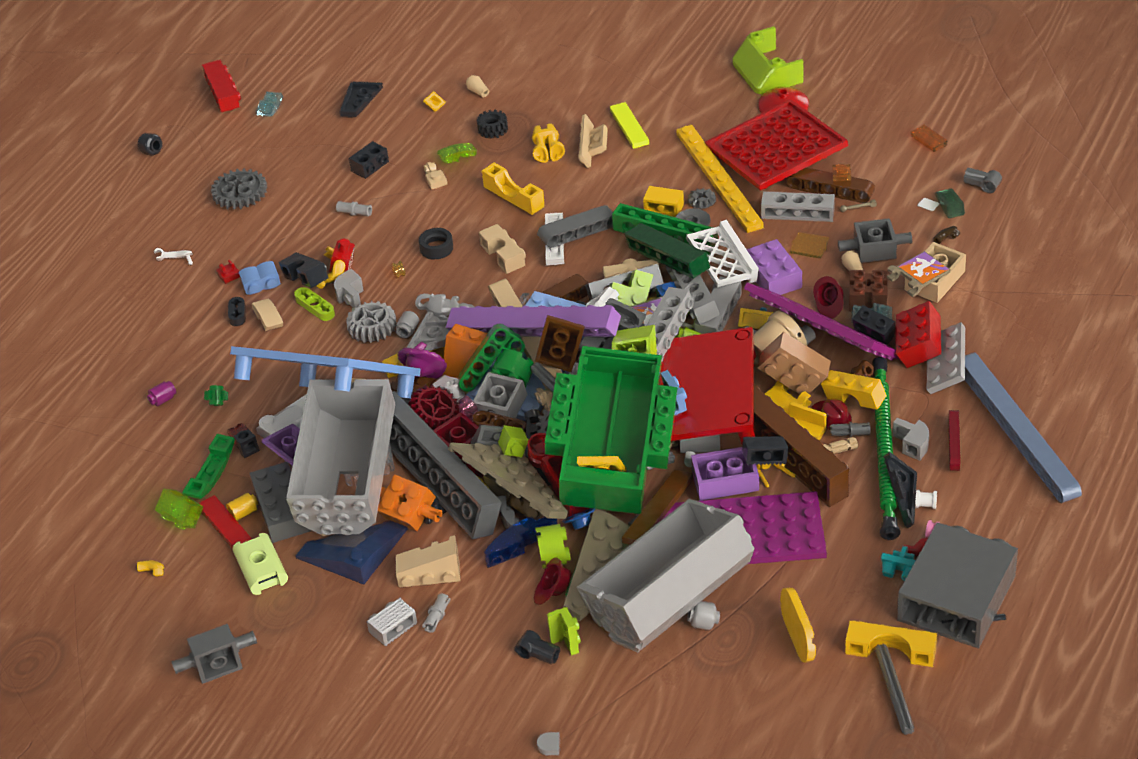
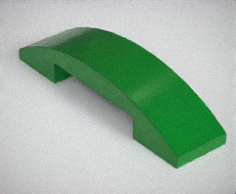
M216 434L208 448L210 451L209 456L196 478H190L182 492L183 495L202 499L212 490L228 463L235 442L234 437Z

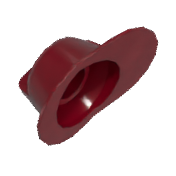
M829 276L821 277L816 281L813 288L816 305L820 314L834 319L843 309V289L834 278Z
M827 399L816 402L811 407V409L826 414V428L829 430L832 424H848L852 422V416L848 412L845 403L841 400Z
M559 558L550 560L536 587L534 602L537 605H542L551 596L561 595L569 585L571 571L562 566Z

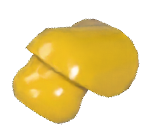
M154 560L137 562L138 572L153 570L152 574L155 577L163 576L164 565Z

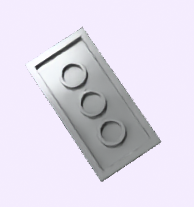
M962 322L941 331L942 354L927 360L926 390L930 394L965 380V326Z

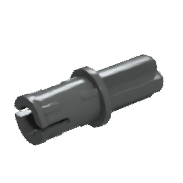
M849 422L848 424L830 425V434L832 436L849 435V437L853 435H870V423Z

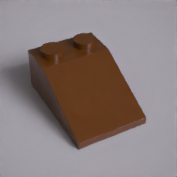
M547 315L534 362L572 372L585 326Z

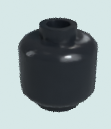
M143 133L139 137L137 145L140 152L156 155L161 151L163 142L157 134Z

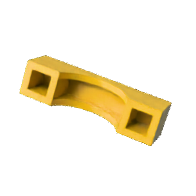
M492 163L482 170L483 185L491 192L531 215L545 207L543 190L531 183L524 188L517 186L508 175L507 170L496 163Z
M850 620L846 636L845 654L868 657L870 653L876 650L875 647L877 645L885 644L887 647L896 648L904 652L911 664L933 667L937 633Z

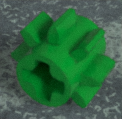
M211 385L208 391H204V400L209 401L210 406H223V402L228 401V392L224 390V386Z

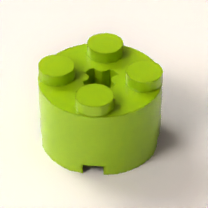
M560 524L536 528V533L541 532V535H537L541 561H546V563L542 564V568H546L553 558H559L562 565H567V561H571L569 548L564 547L563 542L567 540L565 526L561 527Z

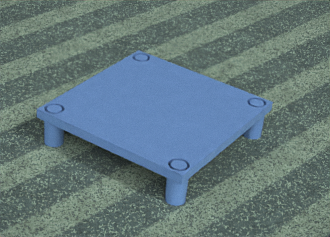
M231 346L230 353L236 355L234 379L250 380L252 358L256 357L301 363L299 386L308 387L309 381L315 380L317 365L336 367L334 390L350 392L353 369L398 374L397 394L401 398L410 399L413 392L415 376H420L421 370L420 368L349 358Z

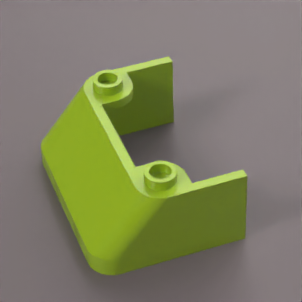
M774 26L750 33L733 56V66L753 91L760 95L773 88L790 87L803 83L802 59L786 63L778 57L768 60L763 54L776 50V28Z

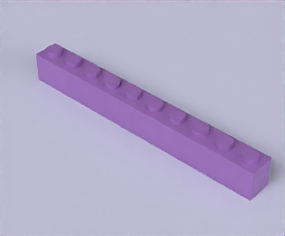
M542 305L538 307L460 306V308H451L445 328L450 331L455 324L488 333L494 325L503 324L520 336L541 337L546 317L550 315L584 325L582 337H615L621 315L610 305L601 307L588 305L587 307L576 305L571 307L559 305L554 307ZM498 331L495 336H504L505 332Z

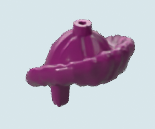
M420 342L414 348L406 347L398 352V360L403 366L421 369L420 376L416 377L438 379L447 368L445 360L440 355L424 350L427 346L424 342Z

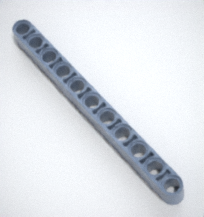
M973 352L965 355V381L1060 503H1064L1080 497L1082 491L1078 481L977 353Z

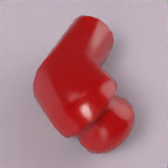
M921 538L914 546H903L908 547V553L919 556L928 538Z

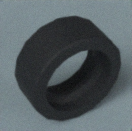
M431 228L424 231L419 237L421 254L428 259H441L451 254L453 251V239L450 231L444 228ZM434 241L444 242L443 244L438 246L428 245L429 243Z

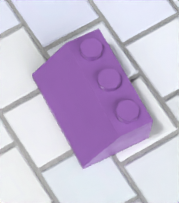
M292 423L263 438L262 443L293 466L300 428Z

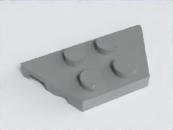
M428 311L407 347L414 348L420 342L427 344L424 350L428 351L445 347L446 335L449 332L445 328L448 318L444 315L436 317L433 315V312Z

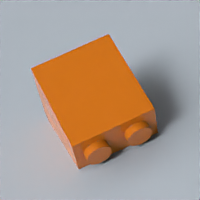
M455 324L446 335L444 360L447 368L443 375L458 378L459 373L488 333ZM486 347L484 352L491 353V347ZM476 362L473 367L479 369L483 366V363ZM470 378L468 380H463L464 383L471 382Z

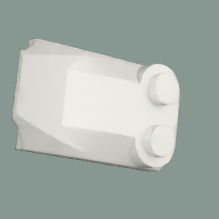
M307 394L276 415L262 417L259 420V426L256 428L257 434L265 438L292 423L300 428Z

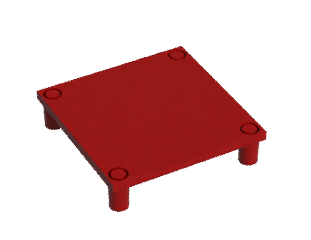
M752 327L678 337L672 340L671 346L667 349L661 362V372L668 370L672 377L676 376L679 387H683L687 395V399H685L687 411L674 416L671 441L737 432L743 445V437H756L754 432V359L756 358ZM662 377L660 378V385H663Z

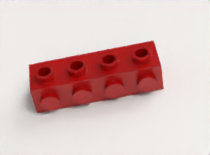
M221 59L202 64L205 79L220 111L225 112L239 108L241 96L239 91H237L235 82L232 81L231 74L228 73L227 66L223 65Z

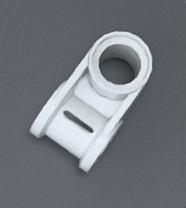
M443 375L433 383L435 388L440 386L442 390L447 389L448 394L453 393V399H458L457 402H461L466 396L459 386L458 378Z

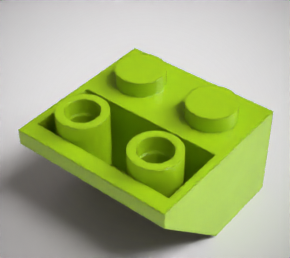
M655 325L618 330L612 341V349L657 355Z

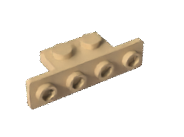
M584 114L582 115L578 157L580 162L589 168L591 167V157L601 154L606 150L608 129L604 124L594 129L593 123Z

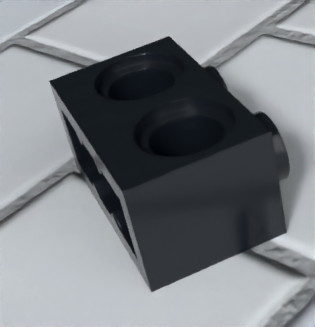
M374 141L349 157L351 172L364 179L389 162L387 148Z
M864 305L861 306L852 318L854 330L886 345L890 343L896 334L894 320Z

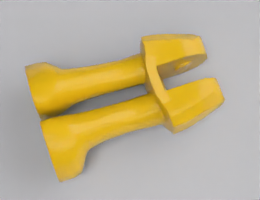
M552 123L547 124L546 129H541L539 125L535 126L533 130L532 140L536 145L533 148V157L542 163H546L549 160L545 144L549 143L552 161L559 160L565 154L564 145L558 141L559 134Z

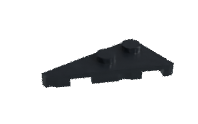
M889 452L884 455V460L904 526L909 528L914 525L917 472Z

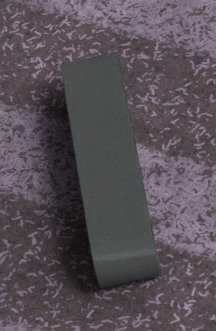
M603 205L545 224L539 228L537 235L549 248H553L612 228L613 211L607 205Z

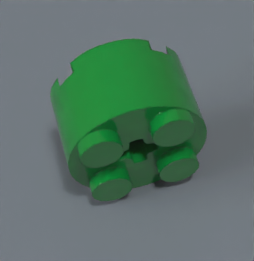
M505 349L502 353H499L490 373L523 380L526 388L533 374L531 366L534 363L530 358L524 359L522 357L523 354L518 351Z

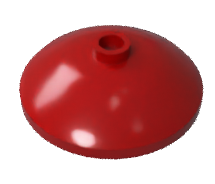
M777 87L768 90L759 98L758 108L763 113L791 99L805 110H808L809 100L798 89Z

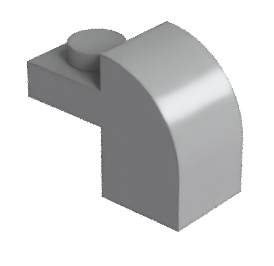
M350 269L335 279L334 288L339 304L345 301L347 305L357 308L358 304L361 305L359 293L364 290L361 277Z
M896 418L893 422V437L903 440V454L920 461L927 453L929 447V429L927 425L920 420L914 425L908 421Z

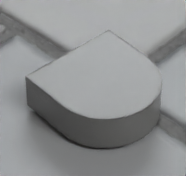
M548 732L538 737L537 747L541 754L560 755L559 732Z

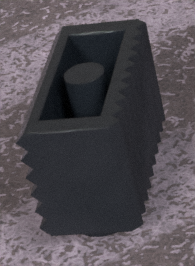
M783 436L743 437L742 454L748 465H761L762 463L764 465L766 463L768 465L770 463L772 465L774 463L776 465L778 463L785 465L787 463L788 446Z

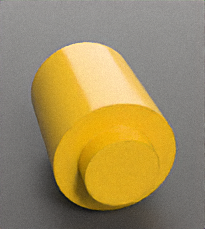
M246 493L227 503L226 508L238 521L256 511L258 501L253 494Z

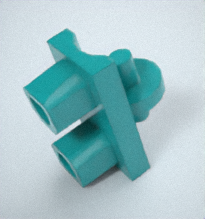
M903 546L901 551L894 550L893 555L882 553V574L884 577L893 578L895 570L903 571L901 579L906 580L916 561L914 560L915 555L908 553V547Z

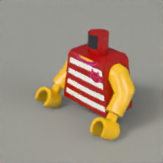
M343 238L337 241L334 249L330 246L325 249L327 252L324 256L331 260L328 273L329 278L316 285L318 288L322 289L326 283L335 281L340 274L351 269L355 244Z

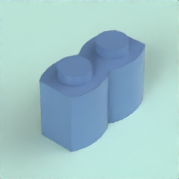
M273 261L263 262L256 267H247L239 271L241 282L247 295L258 293L263 289H272L281 284Z

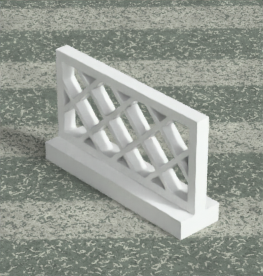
M727 220L721 221L718 227L686 235V239L691 246L712 252L708 261L709 263L719 264L718 268L710 266L706 271L717 287L747 279L749 283L757 281L759 268ZM718 234L720 238L716 239L710 237V235ZM694 239H701V240H704V241H703V243L701 244V243L695 242ZM708 241L716 245L715 247H711L705 244ZM720 245L726 247L727 251H723L717 248ZM714 254H718V255H722V256H724V257H723V259L721 260V259L715 258V257H713V256H714ZM728 257L734 259L735 263H731L725 260ZM722 266H726L732 269L730 272L722 270L721 268ZM734 270H738L743 272V274L738 275L733 272ZM717 275L727 276V278L719 280Z

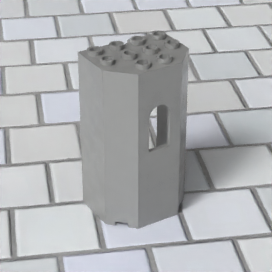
M355 379L351 383L349 392L334 390L335 380H310L286 499L294 521L318 534H360L376 523L395 410V400L388 379ZM340 474H358L355 495H336Z
M688 499L581 583L577 589L593 620L599 627L603 626L609 632L608 636L612 641L638 653L750 562L754 552V547L751 543L752 538L746 532L743 526L744 522L738 514Z

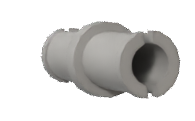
M338 201L336 205L337 212L350 213L353 216L357 214L371 216L372 214L371 205Z
M444 593L438 594L434 605L429 608L428 616L422 625L425 631L434 632L438 622L443 619L445 609L450 602L448 595Z

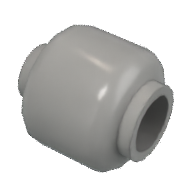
M706 601L698 603L687 615V621L691 623L692 627L704 630L712 629L714 624L719 623L720 611L716 610V605Z

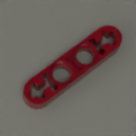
M949 410V471H960L959 410Z

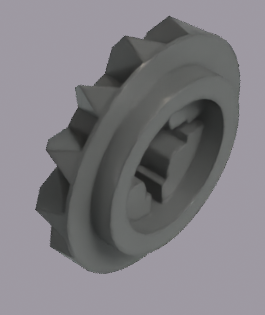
M704 187L703 189L696 188V191H691L690 195H688V203L694 208H708L716 202L715 192H711V189L705 190Z

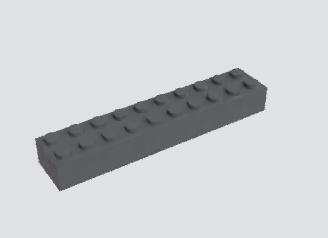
M395 391L392 392L395 400V410L388 449L423 486L429 488L436 496L435 498L439 500L440 505L472 539L493 535L502 502L454 452L448 450L449 447Z

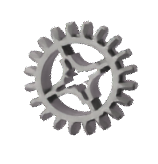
M373 301L370 303L364 302L363 305L358 304L357 308H352V312L348 313L346 321L347 330L352 338H356L357 341L362 340L363 343L370 341V343L373 341L379 342V339L385 340L386 336H391V332L395 331L397 323L391 306H387L386 303L381 304L379 301L373 303Z

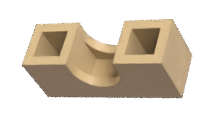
M496 224L479 231L481 246L489 255L496 252L498 265L506 274L525 266V251L523 248H519L513 238L511 239L505 229Z

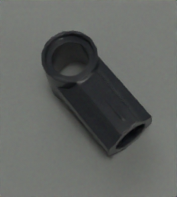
M526 630L514 646L515 652L520 657L529 659L532 656L549 664H555L561 652L559 646L542 640L536 632Z

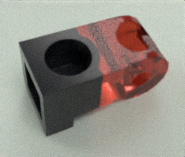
M239 423L235 427L227 429L228 436L234 437V445L240 450L244 459L260 451L256 436L246 425Z

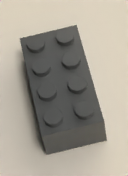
M288 462L250 472L253 489L272 543L311 531L294 521L286 497L291 469Z

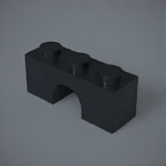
M297 252L279 262L285 278L292 281L300 278L302 285L313 288L329 278L327 267L323 262Z

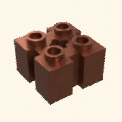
M850 270L849 312H858L862 305L876 312H887V270H872V273H865V270Z

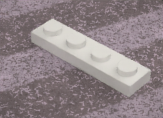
M563 213L545 214V224L563 219ZM564 244L549 248L546 245V265L564 264Z

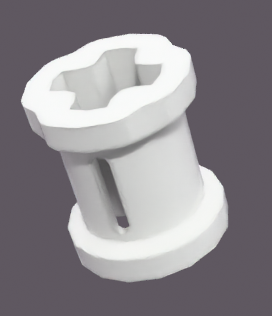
M916 490L915 508L924 506L936 509L937 491L927 493Z

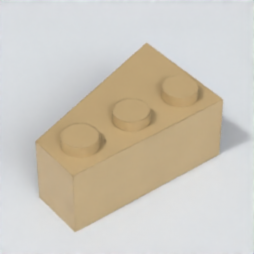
M455 535L449 537L448 541L442 543L436 541L431 543L430 547L424 549L418 547L396 555L398 586L410 587L461 581L460 561Z

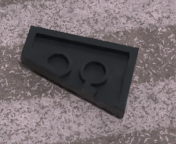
M350 82L340 109V116L357 117L383 89L382 82Z

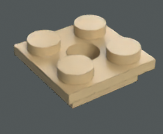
M537 388V392L534 393L537 402L541 403L545 410L550 411L553 393L548 389Z

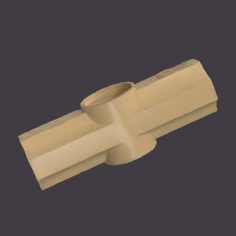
M629 258L623 261L622 264L604 266V279L655 265L658 262L655 260L637 262L635 259Z

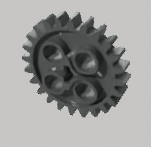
M245 168L242 171L236 169V172L230 170V174L223 173L224 177L218 176V180H214V184L211 185L213 201H216V204H220V207L226 205V209L233 207V210L236 207L242 209L243 206L248 208L250 203L255 205V201H261L260 197H265L264 193H267L265 177L262 176V173L258 174L257 170L252 172V169L248 171Z

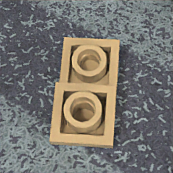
M270 299L252 303L257 319L261 320L265 331L283 327V321Z

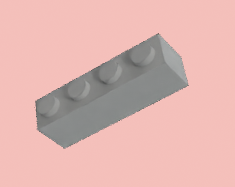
M720 276L719 280L726 279L727 277ZM741 281L717 287L714 283L711 296L720 315L700 325L697 319H695L693 323L695 331L701 334L723 331L742 295Z

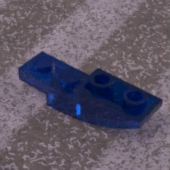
M531 516L505 530L484 551L487 568L525 554L524 547L538 542L537 535H541V532L536 533V528L558 524L557 519L545 517L535 521Z

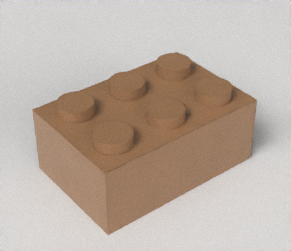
M783 331L761 352L758 369L798 394L804 391L809 394L828 377L831 361Z

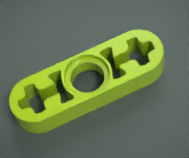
M301 287L295 291L296 302L322 321H329L334 318L333 305L312 290Z

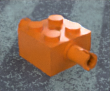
M394 474L387 488L381 487V501L378 505V512L385 519L402 524L418 532L425 517L435 522L440 520L437 516L442 517V510L431 507L436 496L425 486Z

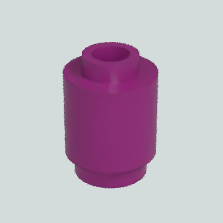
M163 381L148 390L149 395H147V399L152 405L155 404L158 407L172 399L177 394V391L170 381Z

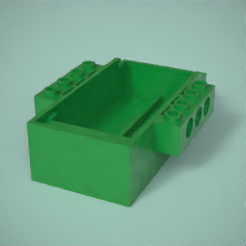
M582 346L577 375L556 374L545 438V454L563 456L559 479V496L562 505L635 514L641 513L647 468L667 469L676 408L677 387L660 385L662 355ZM618 456L627 467V472L581 467L577 464V457Z

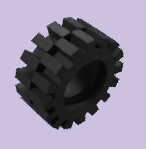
M495 109L494 112L488 110L489 112L484 111L483 114L480 113L479 117H477L478 133L482 137L488 138L490 136V139H493L496 136V138H499V135L503 136L507 132L508 123L505 113H502V111L497 112Z

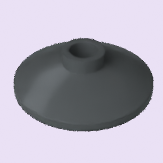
M696 208L683 210L675 217L709 226L711 222L710 216L706 211Z

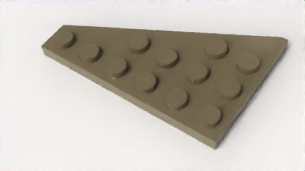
M450 443L448 449L450 452L459 453L463 456L462 460L470 464L482 474L487 475L488 473L496 478L495 483L504 487L517 498L522 496L530 501L529 506L538 510L545 517L566 519L568 511L524 454L523 457L504 455L497 444L491 446L481 443Z
M596 509L593 513L564 603V608L567 607L571 616L576 617L578 621H581L590 612L577 587L630 546L629 544L622 543V536L630 526L602 509Z

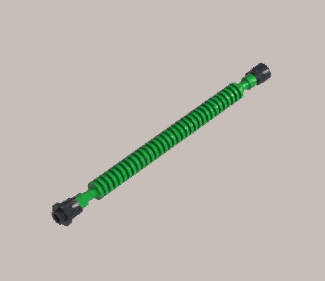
M876 357L872 360V366L874 367L873 376L881 380L886 393V397L878 410L875 409L880 508L885 511L883 513L880 536L886 540H894L899 537L900 528L893 512L896 508V496L884 460V455L889 452L893 454L889 385L885 382L888 365L885 358Z

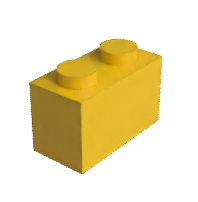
M649 186L643 198L644 209L676 217L684 205L683 191Z

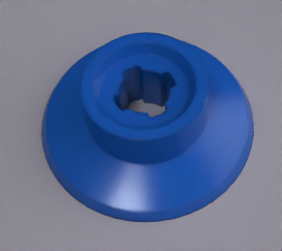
M586 509L562 520V522H571L574 530L590 524L592 519L590 514L596 509Z

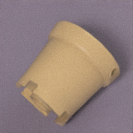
M782 311L773 312L768 317L767 322L754 333V348L756 352L754 365L756 368H758L761 352L783 331L807 346L803 331L786 313Z

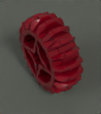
M433 384L430 387L424 385V387L418 388L411 395V399L408 402L413 411L432 430L460 413V405L457 404L458 399H453V393L448 394L447 389L442 390L440 386L435 388Z

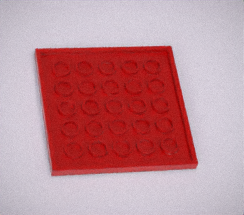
M791 99L705 141V144L713 154L760 191L849 146L846 138Z

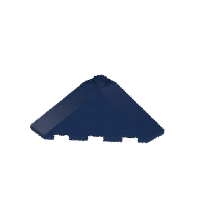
M389 520L370 526L360 534H335L316 541H308L296 554V559L364 585L408 528Z

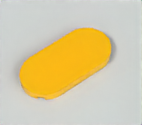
M783 588L780 604L787 630L800 660L803 663L813 661L816 654L815 643L812 644L811 638H814L812 626L794 588Z

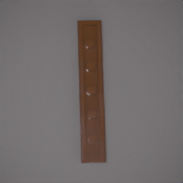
M674 470L622 536V543L631 545L658 524L692 482L693 473Z

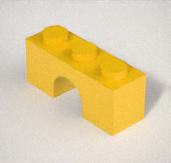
M830 370L828 377L821 383L827 399H837L845 402L848 396L852 395L859 401L861 407L878 410L886 397L881 380Z

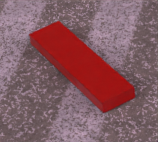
M215 495L197 504L198 509L232 549L237 542L242 544L252 540L250 535Z

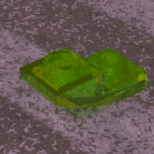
M460 143L447 146L439 150L437 154L444 162L452 163L453 161L459 162L460 156H476L477 149L471 143Z

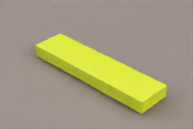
M626 102L610 106V112L632 148L648 145V137Z

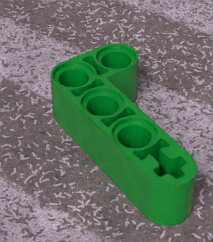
M503 324L494 325L459 373L460 388L465 392L472 391L502 349H511L523 353L525 350L523 338ZM498 331L505 332V335L503 337H495V334ZM515 341L521 343L518 348H512L511 344ZM491 346L494 350L492 353H485V348ZM476 362L483 363V366L479 369L473 367ZM470 378L471 382L464 383V379L468 380Z

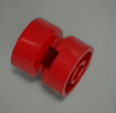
M536 433L528 440V460L536 468H542V458L547 456L545 454V433Z

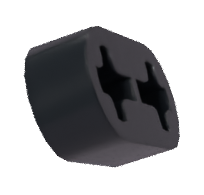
M234 297L228 302V318L232 326H241L246 321V306L244 299L241 297Z

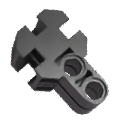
M613 298L607 300L606 305L613 306L621 315L617 331L645 326L643 324L646 318L645 313ZM584 337L580 343L579 352L582 351V346L612 349L614 337Z

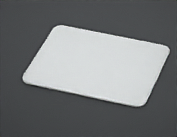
M923 198L918 206L934 211L939 205L938 202Z

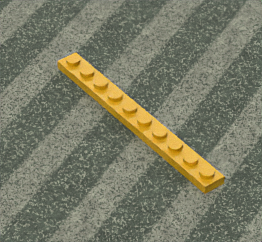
M693 125L676 129L677 136L745 231L749 233L764 228L763 221Z

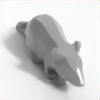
M424 293L418 295L415 300V305L419 310L426 309L427 312L431 311L436 317L439 315L449 316L451 308H460V306L474 307L472 304L458 303V296H453L450 300L444 294L430 295ZM424 298H429L425 304L420 302Z

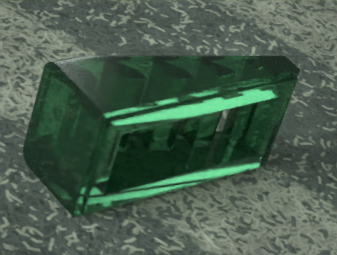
M952 188L935 193L948 218L965 214L964 202Z

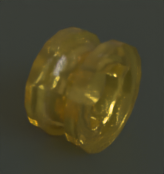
M398 261L397 264H391L396 279L400 275H406L401 261Z

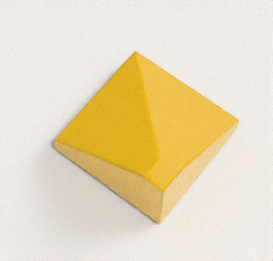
M434 91L423 100L434 112L446 103Z

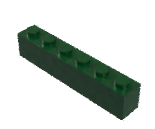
M640 223L624 233L629 249L693 279L710 268L709 256L705 251L650 226Z

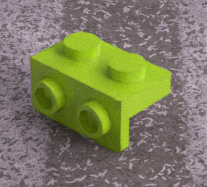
M567 607L548 613L547 620L551 643L554 644L564 640L571 655L579 653L578 644L581 643V639L577 632L579 624L576 617L572 618Z

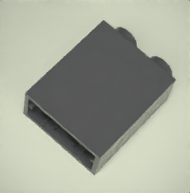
M937 522L898 592L897 621L980 648L994 616L997 614L1016 576L1018 548L1010 546L1009 543L1002 539H988L970 533L964 527H951ZM954 619L953 622L942 624L941 620Z

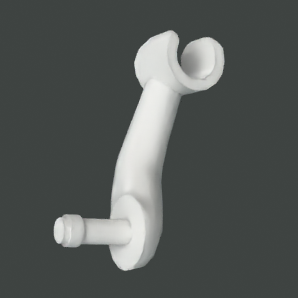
M160 248L154 250L155 254L162 253L161 256L156 257L158 261L164 258L187 257L188 264H193L190 258L193 253L189 250L163 252Z

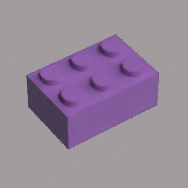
M777 239L746 249L759 268L756 281L759 287L780 295L802 288V270Z
M742 447L691 455L692 473L699 501L759 491L756 464L748 465L742 454Z

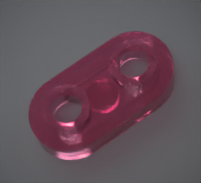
M466 395L459 400V411L473 421V415L478 412L476 404Z

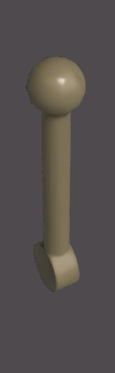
M872 199L867 203L851 206L842 205L840 211L845 212L849 209L865 206L875 207L877 202Z

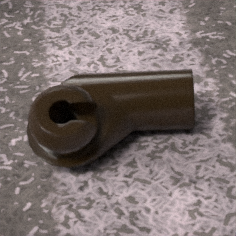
M956 226L945 228L933 237V241L940 244L949 235L955 239L960 235V231Z

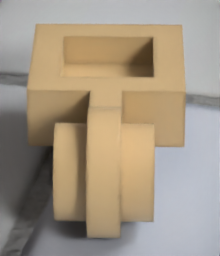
M427 162L424 165L425 178L431 190L448 185L442 170L437 171L434 162Z

